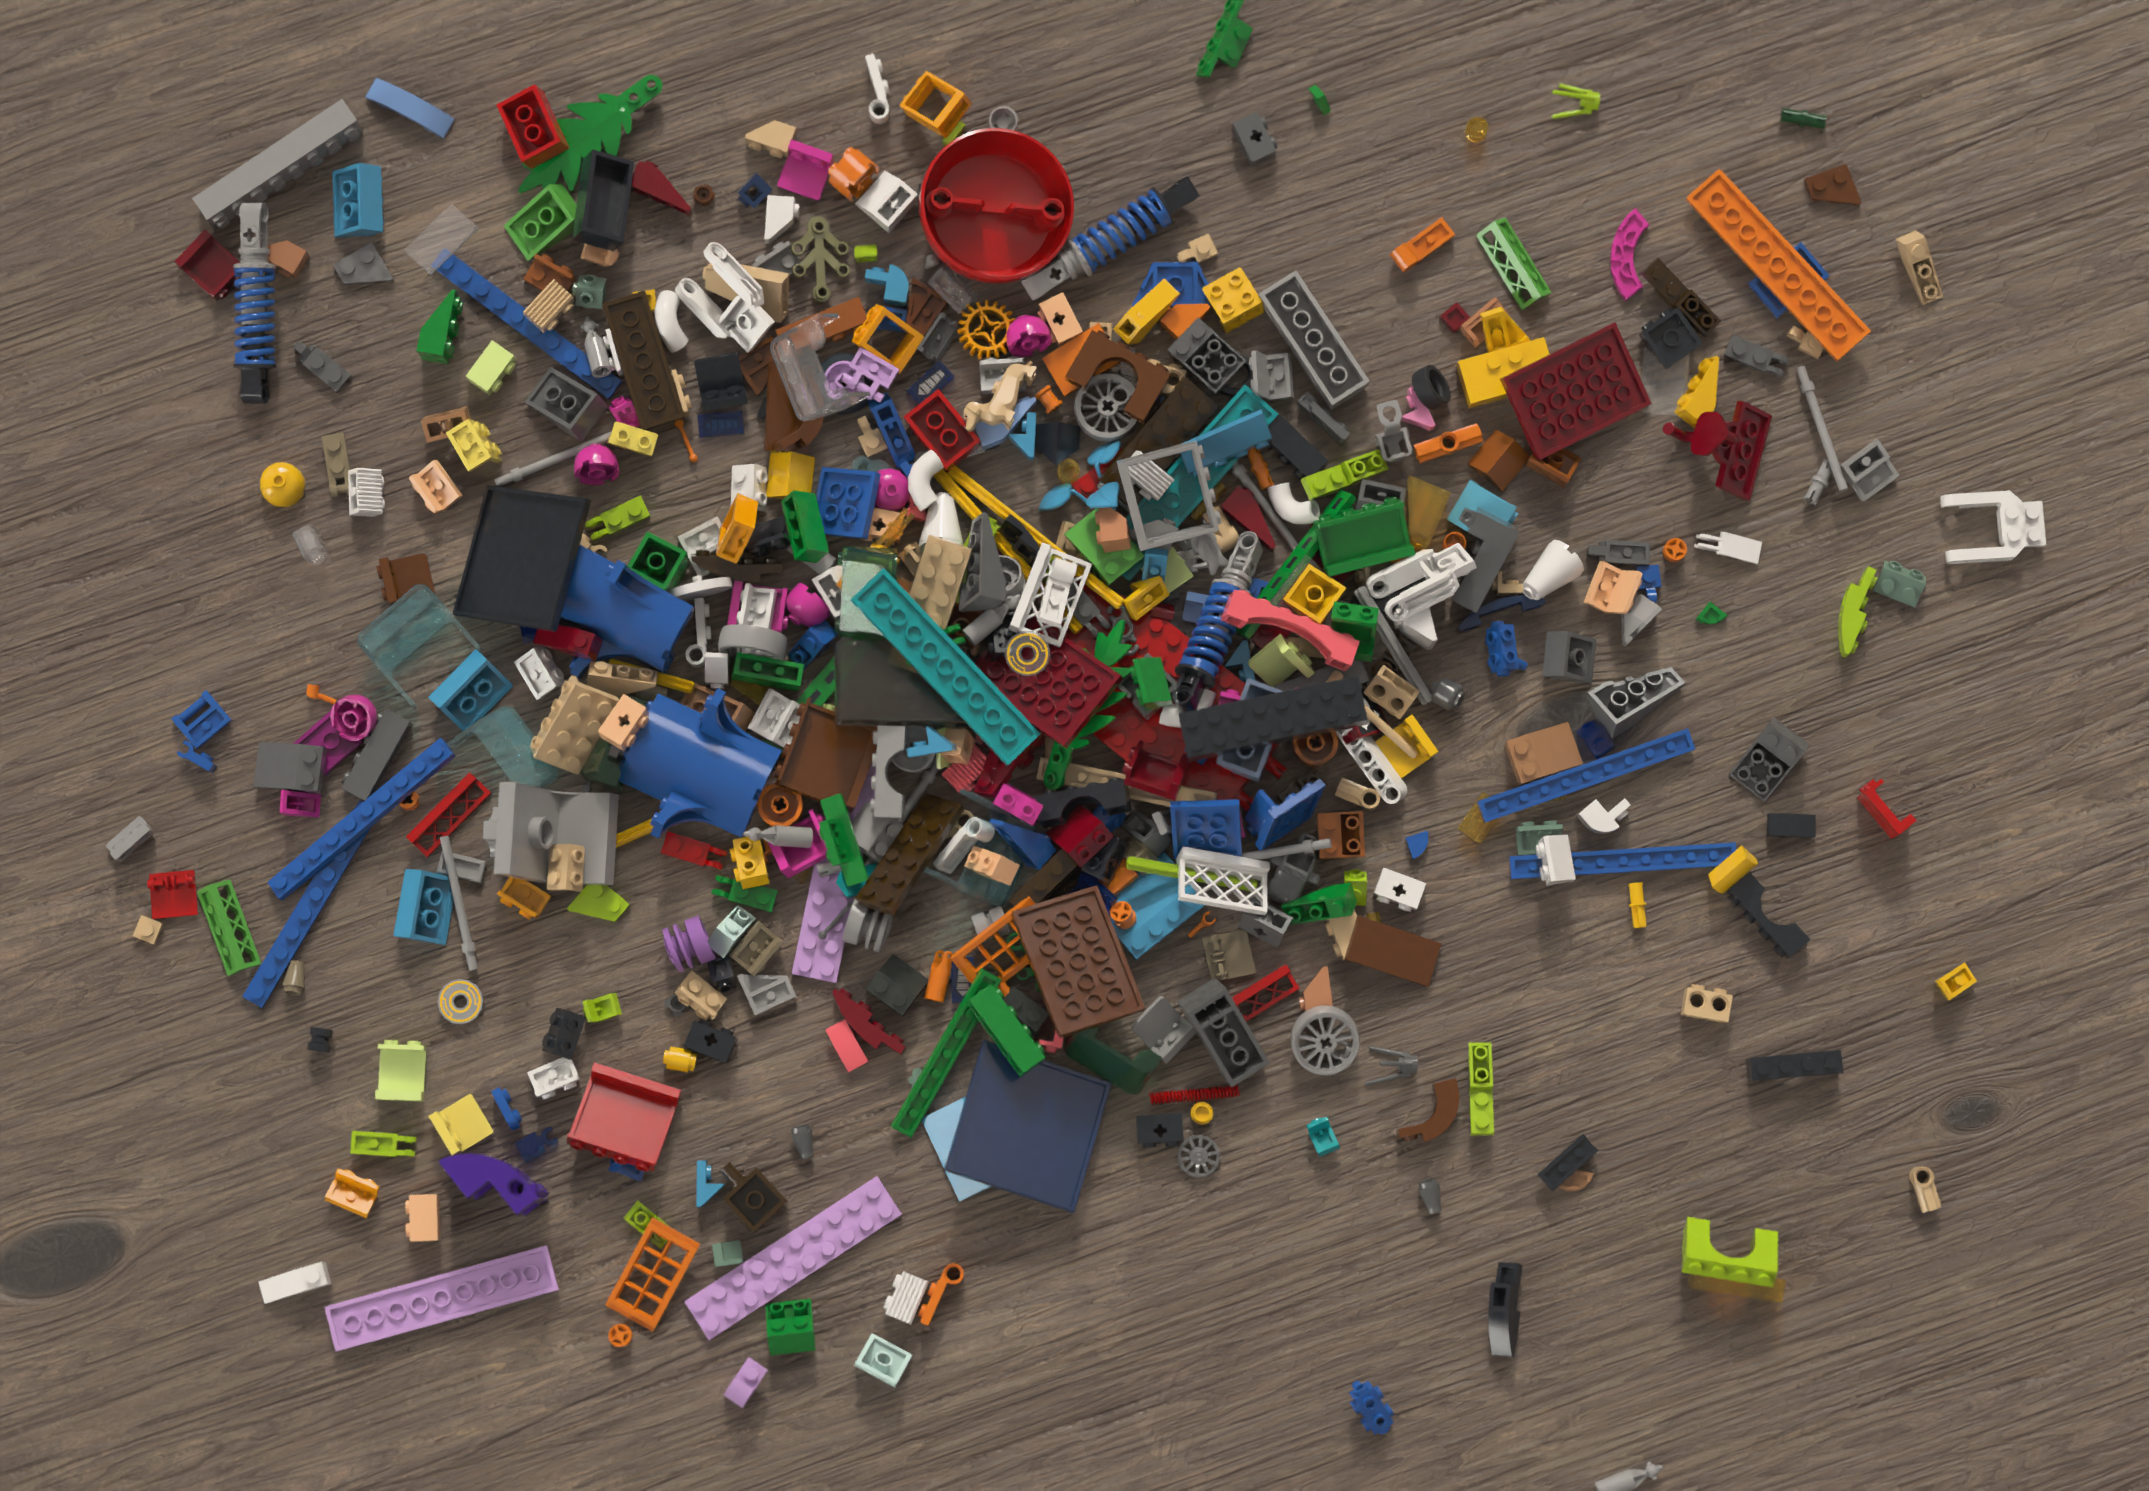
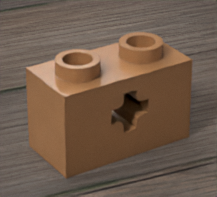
M468 406L423 417L421 424L426 442L448 438L446 432L465 420L471 419Z

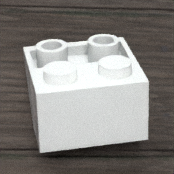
M884 171L855 205L890 233L918 201V194L901 179Z
M852 560L832 567L812 579L813 585L829 607L835 621L858 609L850 601L851 597L836 585Z
M1568 835L1542 837L1538 841V845H1536L1538 859L1542 858L1543 864L1540 867L1541 880L1546 881V886L1573 882L1576 878Z

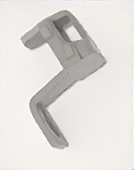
M1392 400L1380 403L1376 408L1379 421L1385 428L1384 433L1375 436L1376 445L1380 446L1384 461L1397 462L1404 460L1412 454V446L1409 442L1410 435L1407 427L1400 428L1402 413L1398 401ZM1393 407L1395 409L1396 415L1393 418V422H1389V419L1384 417V408ZM1400 440H1405L1408 453H1401ZM1383 444L1388 446L1390 458H1387Z

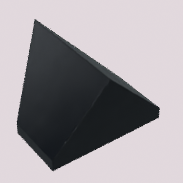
M1063 422L1036 424L1035 447L1054 465H1058L1079 450V426Z

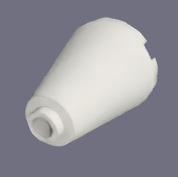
M937 493L938 500L929 506L919 541L921 553L924 551L930 534L964 545L954 498L949 496L948 493Z
M1553 540L1547 545L1523 582V593L1529 599L1539 600L1580 577L1584 567L1579 556L1575 552L1571 554L1567 550L1569 547L1567 544L1559 540Z

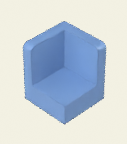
M1188 591L1182 620L1196 623L1197 619L1201 617L1200 612L1202 608L1205 607V600L1210 595Z

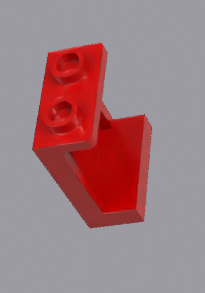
M1872 779L1859 789L1861 794L1857 796V799L1886 834L1893 839L1917 820L1912 814H1909L1899 821L1875 792V789L1884 781L1882 779L1878 781Z

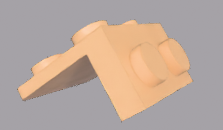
M1599 561L1583 603L1604 613L1626 614L1632 608L1635 593L1641 586L1642 573L1639 571L1620 570L1604 561Z

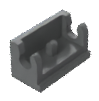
M941 312L917 347V354L937 365L957 335V330L960 328L958 323L949 320L947 315Z

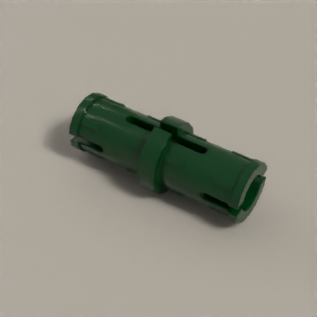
M1784 107L1781 111L1782 116H1780L1781 122L1799 124V127L1821 128L1823 130L1827 120L1826 115L1808 113V110L1804 109L1797 111Z

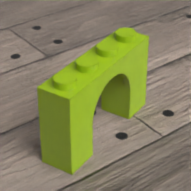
M1687 1217L1683 1230L1682 1273L1773 1287L1778 1273V1232L1755 1228L1750 1244V1255L1743 1258H1731L1720 1254L1710 1242V1220Z

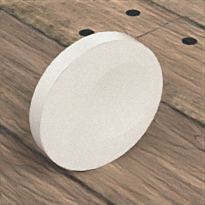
M701 575L692 577L693 583L670 589L667 592L683 601L718 594L731 589L733 586L730 577L702 580Z

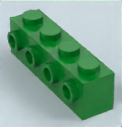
M990 984L970 998L967 1006L1021 1078L1044 1061L1045 1051L1039 1043L1035 1044L1031 1039V1032L1025 1024L1021 1025L1017 1020L1018 1015L1012 1006L1008 1007L1003 1001L1004 995L1002 992Z

